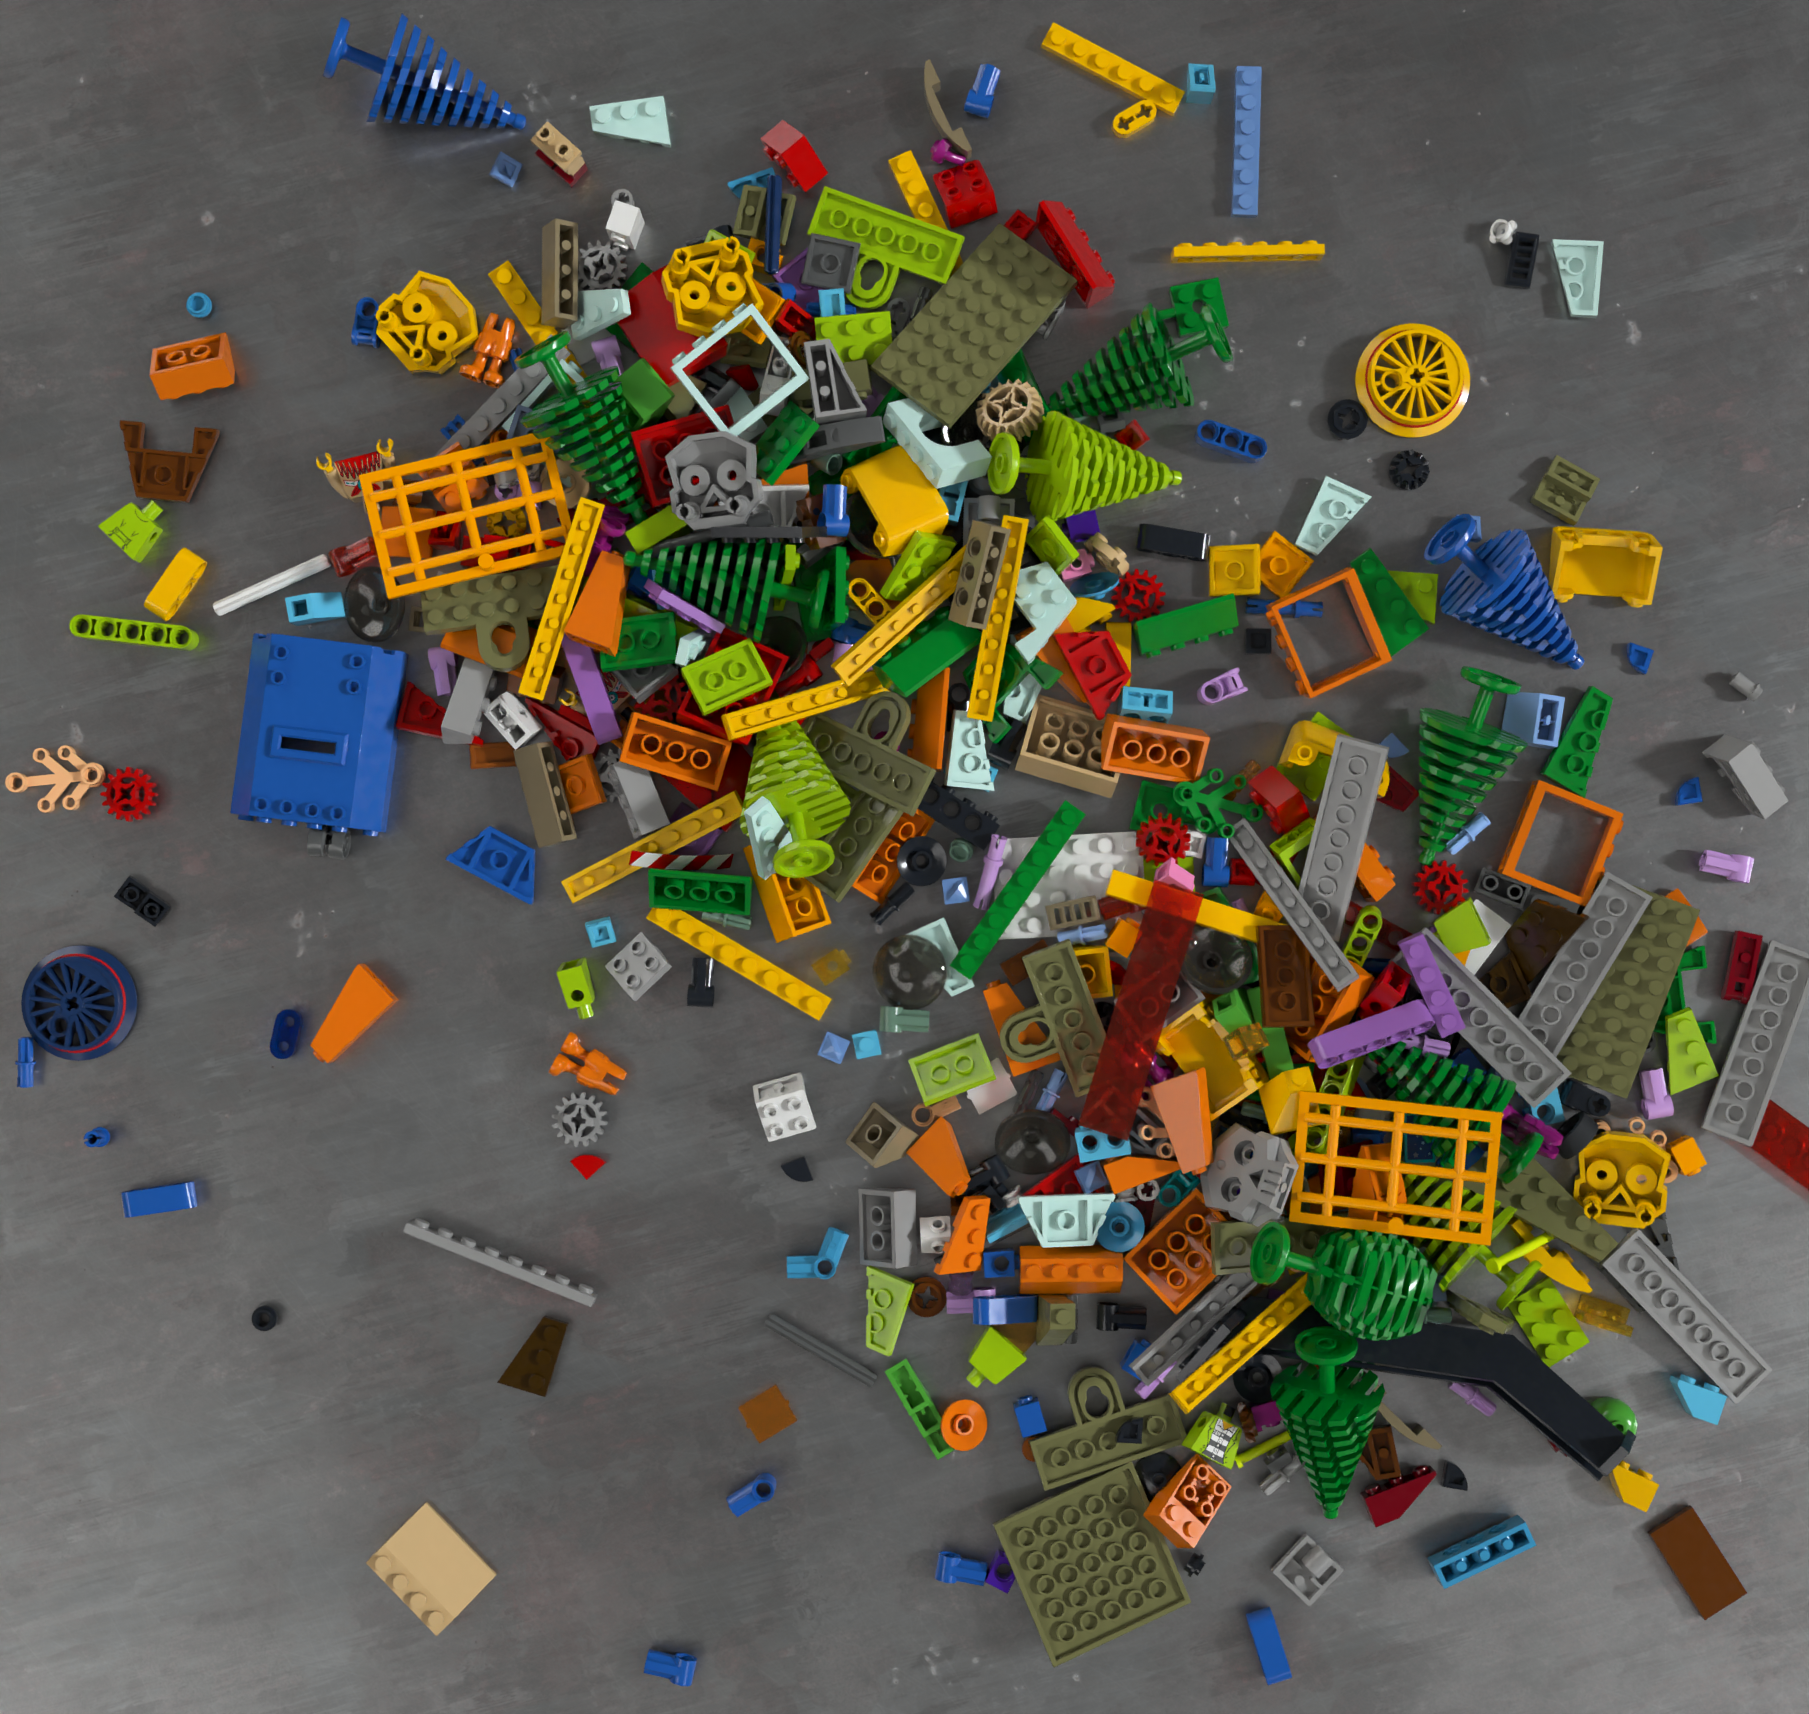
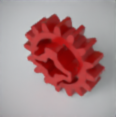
M1135 569L1132 576L1128 571L1124 574L1125 580L1119 577L1120 586L1112 589L1117 594L1110 599L1111 601H1117L1114 607L1116 608L1115 610L1120 609L1122 611L1119 616L1120 618L1127 615L1128 622L1131 623L1134 618L1140 621L1144 617L1146 619L1152 617L1151 613L1154 615L1160 613L1156 607L1164 606L1165 603L1160 598L1164 597L1166 592L1159 591L1163 583H1155L1156 574L1150 578L1148 577V570H1145L1141 575L1139 570ZM1137 580L1144 581L1149 585H1140L1138 584ZM1126 585L1129 592L1122 599V590ZM1135 591L1138 594L1142 593L1144 595L1141 602L1138 599L1134 600L1132 598ZM1154 594V603L1150 608L1148 599ZM1127 608H1136L1138 609L1139 613L1132 612Z
M676 675L657 690L658 692L665 691L664 697L668 703L660 699L656 702L654 700L655 694L653 693L649 696L650 699L646 704H644V701L640 704L637 703L634 706L635 709L642 708L641 714L643 715L649 714L650 717H656L664 721V717H667L670 721H673L672 714H677L678 707L683 702L681 698H684L687 692H681L680 690L685 686L684 682L678 684L679 675ZM674 687L677 692L675 703L670 699V692ZM656 707L668 709V711L661 713L654 712L653 710Z
M126 767L125 772L123 769H116L117 776L113 774L108 775L110 783H102L107 790L100 793L101 796L107 799L102 805L110 806L108 814L113 815L117 813V820H122L125 817V820L128 822H132L133 817L136 820H142V813L151 814L148 807L156 806V803L152 801V797L158 796V793L152 792V789L157 786L156 783L148 782L151 775L145 774L142 776L143 770L136 769L134 771L132 767ZM126 778L136 779L135 781H131L129 784L123 781ZM128 790H132L130 792V795L132 796L131 799H127V797L129 796V794L127 793ZM129 805L135 807V810L125 811L123 809Z
M1159 813L1158 819H1154L1150 815L1148 824L1143 821L1141 822L1142 830H1137L1136 833L1138 838L1136 839V847H1140V856L1146 854L1145 862L1148 863L1154 860L1155 867H1157L1160 862L1165 863L1171 857L1176 859L1175 864H1178V857L1185 859V851L1190 850L1189 841H1191V834L1187 833V825L1180 826L1181 818H1177L1174 821L1172 820V814L1169 813L1167 818H1163L1162 813ZM1152 832V837L1149 838V841H1146L1148 834ZM1178 839H1180V843L1175 849L1174 844L1178 843Z
M1441 860L1439 866L1436 861H1433L1431 868L1427 865L1422 866L1423 874H1415L1419 881L1413 882L1412 885L1418 887V891L1412 894L1413 896H1420L1417 902L1418 905L1426 904L1424 911L1429 912L1434 908V914L1439 915L1442 909L1445 914L1450 910V907L1454 908L1457 906V902L1465 900L1461 895L1462 893L1469 892L1468 889L1463 888V884H1466L1468 879H1461L1460 876L1464 871H1455V863H1451L1447 867L1446 860ZM1437 871L1432 880L1426 881L1431 873ZM1449 874L1453 877L1455 884L1450 881ZM1441 883L1442 886H1445V890L1440 891L1436 889V884ZM1425 890L1432 896L1431 900L1426 896ZM1450 894H1455L1449 902L1444 904L1446 897Z

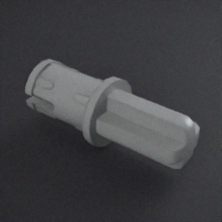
M1296 1452L1291 1456L1292 1462L1277 1472L1271 1473L1259 1483L1260 1489L1267 1496L1272 1494L1283 1483H1289V1479L1304 1467L1305 1463L1303 1462L1301 1465Z

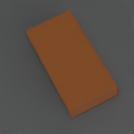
M509 742L484 743L483 747L469 745L471 769L517 767L513 752L515 749Z

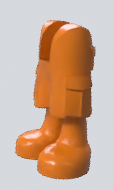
M490 313L473 347L477 354L474 362L471 365H462L459 374L477 383H481L483 379L485 385L499 389L505 382L504 377L501 376L502 363L509 360L515 320L507 317L500 332L496 330L499 315ZM488 357H492L489 370L484 375L486 361Z
M570 1032L560 1051L581 1059L585 1062V1065L581 1066L559 1053L548 1073L552 1076H558L562 1072H569L577 1075L576 1082L587 1088H596L610 1095H616L619 1088L611 1082L604 1080L606 1073H609L614 1077L624 1080L627 1072L611 1062L606 1055L598 1050L593 1049L588 1052L579 1044L578 1036Z

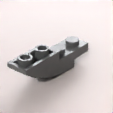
M866 417L821 425L789 465L833 453L844 454L885 442L882 417Z
M1484 867L1474 889L1479 894L1522 912L1537 898L1547 901L1553 906L1559 905L1568 908L1567 911L1577 913L1580 904Z

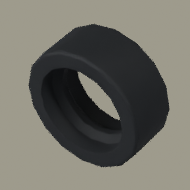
M1582 1111L1570 1117L1557 1130L1563 1135L1562 1144L1556 1146L1559 1149L1558 1154L1564 1159H1570L1577 1155L1594 1138L1599 1129L1598 1124Z

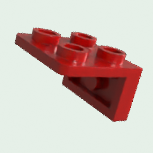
M979 160L964 163L963 166L959 165L933 175V181L944 203L947 220L951 229L998 213L994 190Z

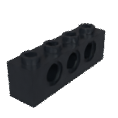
M933 777L928 789H933L937 793V798L931 803L922 799L918 809L984 851L991 841L992 834H995L1000 827L996 823L998 818L988 811H985L984 814L975 809L977 804L966 797L960 800L954 796L955 790L944 784L941 787L933 782L935 779ZM948 802L955 803L958 807V813L954 816L946 815L943 810L944 805ZM968 816L978 818L979 826L977 829L970 830L965 826V819Z

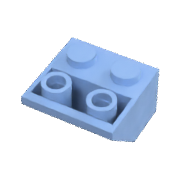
M1519 692L1515 695L1507 694L1502 730L1520 737V739L1528 743V746L1545 749L1558 747L1565 697Z

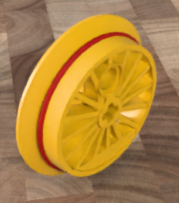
M1401 324L1381 332L1364 349L1356 368L1355 387L1360 404L1365 408L1367 416L1374 424L1396 436L1419 438L1441 431L1457 418L1468 398L1470 372L1463 352L1447 334L1424 324ZM1412 337L1420 338L1417 358H1415ZM1405 338L1408 358L1397 343L1400 339ZM1426 340L1434 342V347L1422 363ZM1390 345L1401 362L1383 350ZM1440 348L1441 358L1426 368L1433 355ZM1380 357L1396 369L1377 366L1378 358ZM1443 364V369L1431 371L1439 365ZM1375 373L1383 374L1378 379V381L1375 382ZM1412 374L1415 378H1419V381L1417 383L1415 379L1410 378ZM1444 375H1445V379H1446V380L1439 379V378H1434V377H1439V376H1444ZM1385 378L1393 379L1395 381V388H1389L1385 384ZM1436 386L1446 387L1448 390V394H1446ZM1407 393H1409L1405 415L1396 413V409ZM1432 394L1448 404L1445 409L1441 410ZM1400 395L1392 408H1389L1384 403L1391 396ZM1415 396L1420 418H1411ZM1423 396L1435 415L1427 417Z

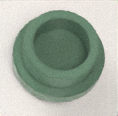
M963 838L954 839L949 846L950 856L957 862H965L971 859L974 854L972 844Z

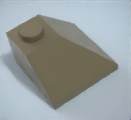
M873 1102L845 1143L871 1166L878 1168L907 1155L906 1152L920 1136L882 1106Z

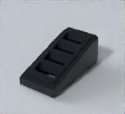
M1515 232L1512 235L1513 241L1509 247L1504 286L1529 289L1540 235ZM1519 243H1521V244H1528V245H1530V246H1529V247H1527V246H1520V245H1518V244H1519ZM1517 252L1528 254V257L1516 256ZM1514 264H1526L1527 267H1515ZM1512 274H1524L1525 279L1512 277Z

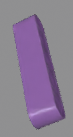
M564 633L561 643L597 743L601 745L623 737L593 649L569 640Z
M1418 999L1319 1035L1310 1040L1308 1047L1318 1068L1325 1069L1426 1032L1435 1025V1021L1424 1000Z

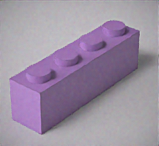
M1418 932L1397 941L1421 997L1435 1021V1027L1441 1038L1465 1029V1024L1423 933Z

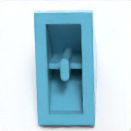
M1188 63L1186 103L1211 104L1216 89L1213 65Z

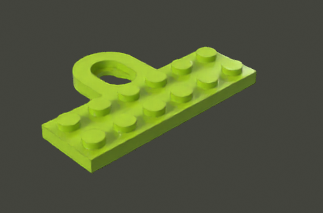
M824 186L807 232L809 236H811V233L861 243L851 294L845 295L856 307L866 310L876 309L887 302L901 269L940 284H946L951 277L965 239L960 234ZM871 260L881 262L884 267L882 278L875 283L872 289L864 290L860 284L862 267Z

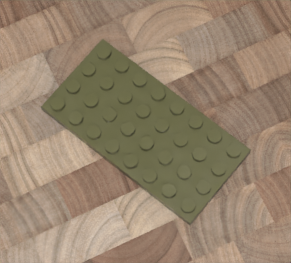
M999 223L949 278L946 284L940 288L871 365V370L950 429L1077 286L1078 281Z
M1639 887L1636 888L1653 898L1556 1057L1572 1073L1568 1077L1625 1099L1629 1095L1700 912L1699 909Z

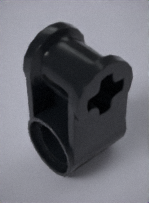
M1570 1079L1566 1080L1559 1096L1561 1104L1597 1117L1605 1116L1611 1108L1610 1100L1605 1095ZM1593 1101H1597L1601 1105L1599 1109L1592 1105Z

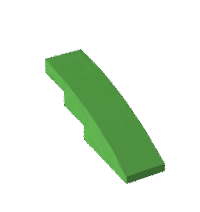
M1260 987L1247 989L1246 992L1256 1036L1259 1039L1263 1061L1266 1065L1270 1081L1284 1071L1293 1070L1294 1067L1284 1028H1262Z
M907 1358L884 1371L908 1414L914 1420L923 1438L926 1439L936 1459L939 1460L954 1451L955 1449L951 1448L942 1437L941 1413Z

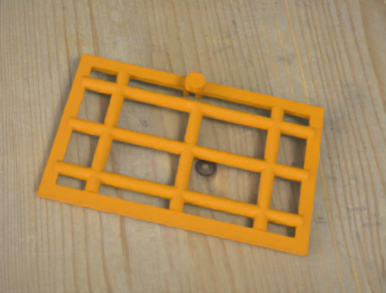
M527 434L359 475L358 479L361 483L388 599L561 558L565 545L546 549L544 543L545 540L564 536L566 542L572 524L554 451L545 444L550 437L538 439L533 434ZM541 443L543 452L523 456L521 448ZM510 450L512 452L513 459L463 471L462 462ZM546 462L552 489L532 493L526 466ZM452 465V474L407 485L403 484L402 476ZM516 469L522 496L472 508L466 483L467 480ZM392 479L394 488L374 492L373 483ZM456 483L462 511L412 522L406 495ZM396 498L403 525L383 530L376 502ZM555 499L561 526L542 531L535 503ZM525 506L531 529L530 534L485 545L481 544L475 518ZM461 521L466 522L472 548L421 559L415 532ZM405 535L411 563L392 567L385 540ZM533 543L536 549L534 553L497 562L490 555ZM479 557V566L426 579L424 572L426 569ZM410 573L415 574V582L396 586L394 577Z
M1300 1090L1294 1156L1299 1167L1292 1184L1289 1221L1491 1246L1503 1112ZM1310 1103L1331 1105L1330 1115L1309 1112ZM1341 1106L1394 1112L1393 1121L1340 1116ZM1405 1113L1456 1118L1458 1119V1128L1404 1123ZM1469 1120L1491 1122L1490 1132L1468 1130ZM1308 1123L1329 1125L1327 1154L1306 1152ZM1339 1126L1392 1132L1390 1162L1337 1156ZM1403 1133L1456 1139L1454 1169L1400 1163ZM1467 1140L1489 1143L1486 1172L1465 1170ZM1305 1162L1325 1165L1323 1194L1302 1192ZM1336 1166L1389 1172L1386 1201L1334 1195ZM1399 1173L1453 1179L1450 1209L1397 1203ZM1464 1181L1485 1183L1483 1213L1461 1210ZM1301 1202L1322 1204L1321 1214L1301 1212ZM1340 1206L1449 1219V1229L1404 1224L1398 1217L1390 1219L1389 1222L1334 1216L1332 1215V1207ZM1460 1221L1482 1223L1481 1233L1459 1231Z

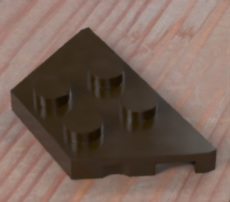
M1537 898L1508 929L1504 938L1510 951L1514 954L1527 985L1539 975L1590 918L1588 915L1583 913L1579 915L1567 911L1568 908L1559 905L1553 906L1549 902Z

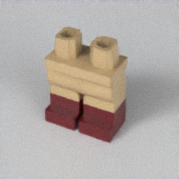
M548 121L531 139V142L538 148L535 152L536 157L552 171L554 170L571 188L588 170L581 157L582 152Z

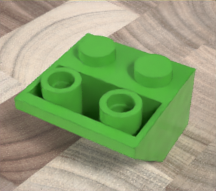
M645 358L638 360L612 382L622 383L623 392L614 400L619 398L625 399L626 408L624 411L619 412V414H628L629 423L626 427L631 432L657 425L675 396Z

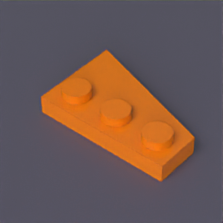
M986 1195L966 1196L963 1198L953 1222L954 1231L950 1241H946L942 1250L945 1253L941 1263L936 1264L935 1273L944 1275L981 1271L991 1198Z

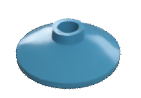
M1112 572L1094 573L1075 581L1070 586V592L1076 597H1090L1092 600H1099L1105 596V593L1119 584V576Z
M1112 1202L1105 1214L1106 1218L1103 1225L1098 1229L1097 1240L1103 1247L1113 1252L1132 1250L1142 1240L1145 1232L1142 1214L1130 1203ZM1118 1224L1125 1226L1124 1231L1121 1233L1115 1229Z

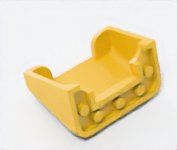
M900 445L845 469L840 478L841 485L847 486V493L854 494L858 490L860 491L878 522L873 540L883 557L902 554L915 531L942 535L948 523V508L939 492Z
M1556 526L1553 528L1551 537L1549 585L1554 593V599L1557 602L1565 603L1568 599H1572L1574 594L1622 597L1627 602V605L1637 608L1643 605H1652L1663 547L1652 534L1641 531Z
M1299 721L1291 728L1278 765L1289 769L1294 764L1307 766L1314 762L1318 753L1332 758L1337 735L1342 733L1310 721ZM1388 756L1377 798L1384 797L1389 786Z
M1208 997L1152 1036L1151 1039L1154 1041L1153 1046L1156 1051L1161 1055H1172L1184 1073L1202 1067L1205 1068L1210 1121H1213L1263 1086L1269 1080V1077L1241 1035L1236 1033L1231 1036L1217 1021L1212 1004L1214 999Z

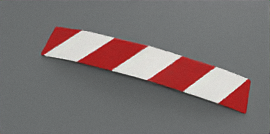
M632 850L629 865L674 870H715L730 868L734 854L671 855Z

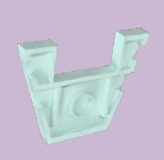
M1048 562L1020 569L1014 603L1035 630L1015 643V648L1028 665L1032 663L1036 654L1045 646L1049 637L1056 628H1059L1077 604V600Z

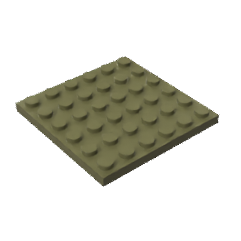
M1132 1461L1106 1470L992 1523L1053 1667L1061 1665L1191 1603L1163 1534L1143 1516L1150 1503Z

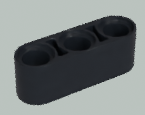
M1139 524L1135 549L1151 554L1206 562L1211 536L1159 525Z

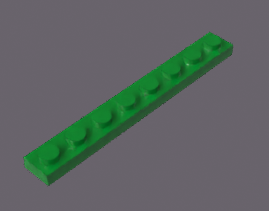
M1065 800L949 966L971 980L1085 817V813Z

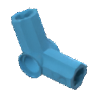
M829 1226L818 1255L787 1256V1278H831L836 1272L849 1234ZM823 1260L829 1261L832 1264V1269L829 1272H822L818 1267L819 1262Z

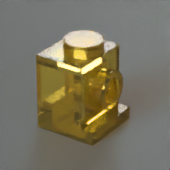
M835 948L811 966L826 986L851 969L848 964L852 961L844 950L839 952ZM830 961L837 963L838 967L836 970L832 971L828 968Z

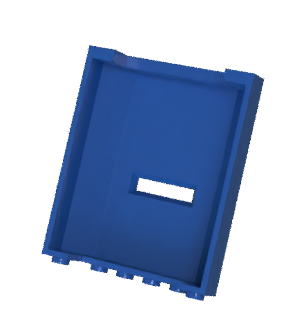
M254 633L230 813L238 814V820L253 821L254 817H256V822L272 823V819L282 820L281 825L296 827L297 822L307 823L306 828L322 830V825L332 826V831L347 833L348 828L363 830L362 835L378 837V832L386 833L399 734L396 723L404 695L409 654L397 650L381 649L382 647L273 633H267V635ZM282 737L336 743L335 754L281 748Z

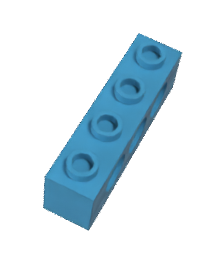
M1516 1515L1427 1557V1560L1437 1581L1446 1589L1537 1545L1526 1522L1519 1515Z

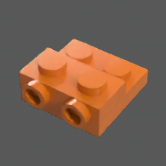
M456 442L437 456L464 449L459 442ZM472 460L462 462L463 471L477 468ZM452 465L419 472V475L423 480L452 474L453 469ZM484 477L466 481L470 499L479 500L487 494L486 489L490 487ZM456 483L430 489L447 514L462 511Z

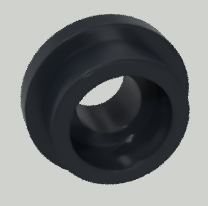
M267 1305L258 1307L252 1314V1323L260 1331L271 1330L278 1320L275 1309ZM262 1314L269 1316L268 1322L262 1320Z
M1194 1552L1186 1564L1184 1570L1188 1572L1189 1577L1193 1573L1198 1576L1206 1564L1202 1561L1203 1554L1199 1556Z

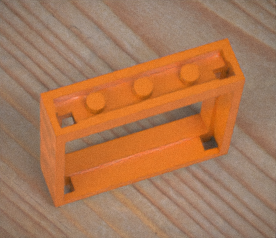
M1346 567L1265 605L1268 610L1265 613L1267 621L1271 627L1274 626L1278 634L1275 636L1276 642L1281 650H1285L1288 657L1285 659V663L1290 672L1294 671L1297 678L1295 686L1300 695L1303 694L1311 699L1392 661L1354 568ZM1342 580L1373 656L1310 685L1278 610Z
M1541 780L1532 781L1497 872L1580 904V908L1586 907L1595 892L1594 888L1597 881H1600L1604 875L1605 867L1603 865L1606 857L1609 858L1614 850L1612 842L1615 835H1618L1623 827L1624 821L1621 820L1623 813ZM1545 792L1609 818L1579 896L1515 871Z

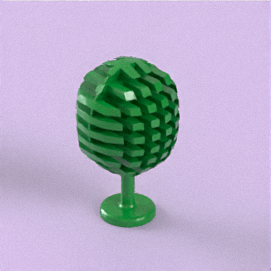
M1269 1222L1258 1233L1250 1256V1271L1255 1282L1270 1285L1278 1280L1285 1267L1306 1272L1307 1282L1304 1293L1321 1316L1336 1329L1360 1339L1366 1338V1340L1375 1341L1398 1339L1404 1337L1405 1334L1408 1336L1421 1331L1426 1312L1432 1307L1434 1300L1432 1298L1433 1288L1438 1275L1420 1250L1412 1243H1408L1409 1241L1402 1236L1367 1230L1342 1228L1336 1232L1332 1231L1320 1236L1317 1249L1311 1258L1291 1252L1290 1236L1286 1227L1277 1222Z

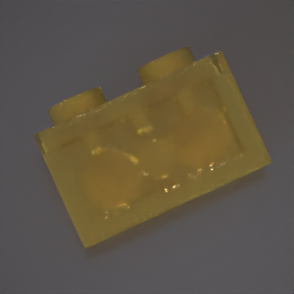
M1586 1294L1580 1295L1574 1317L1579 1321L1627 1337H1631L1634 1329L1626 1324L1630 1313L1629 1308Z

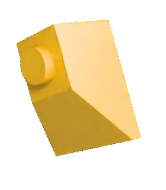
M1072 945L1092 999L1112 997L1113 990L1108 946Z
M1309 1066L1284 1071L1258 1089L1271 1135L1297 1130L1299 1091L1316 1092ZM1310 1103L1309 1112L1320 1113L1318 1103ZM1308 1123V1128L1322 1124Z

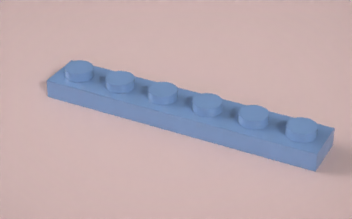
M1237 66L1235 69L1231 217L1256 218L1258 215L1262 67Z

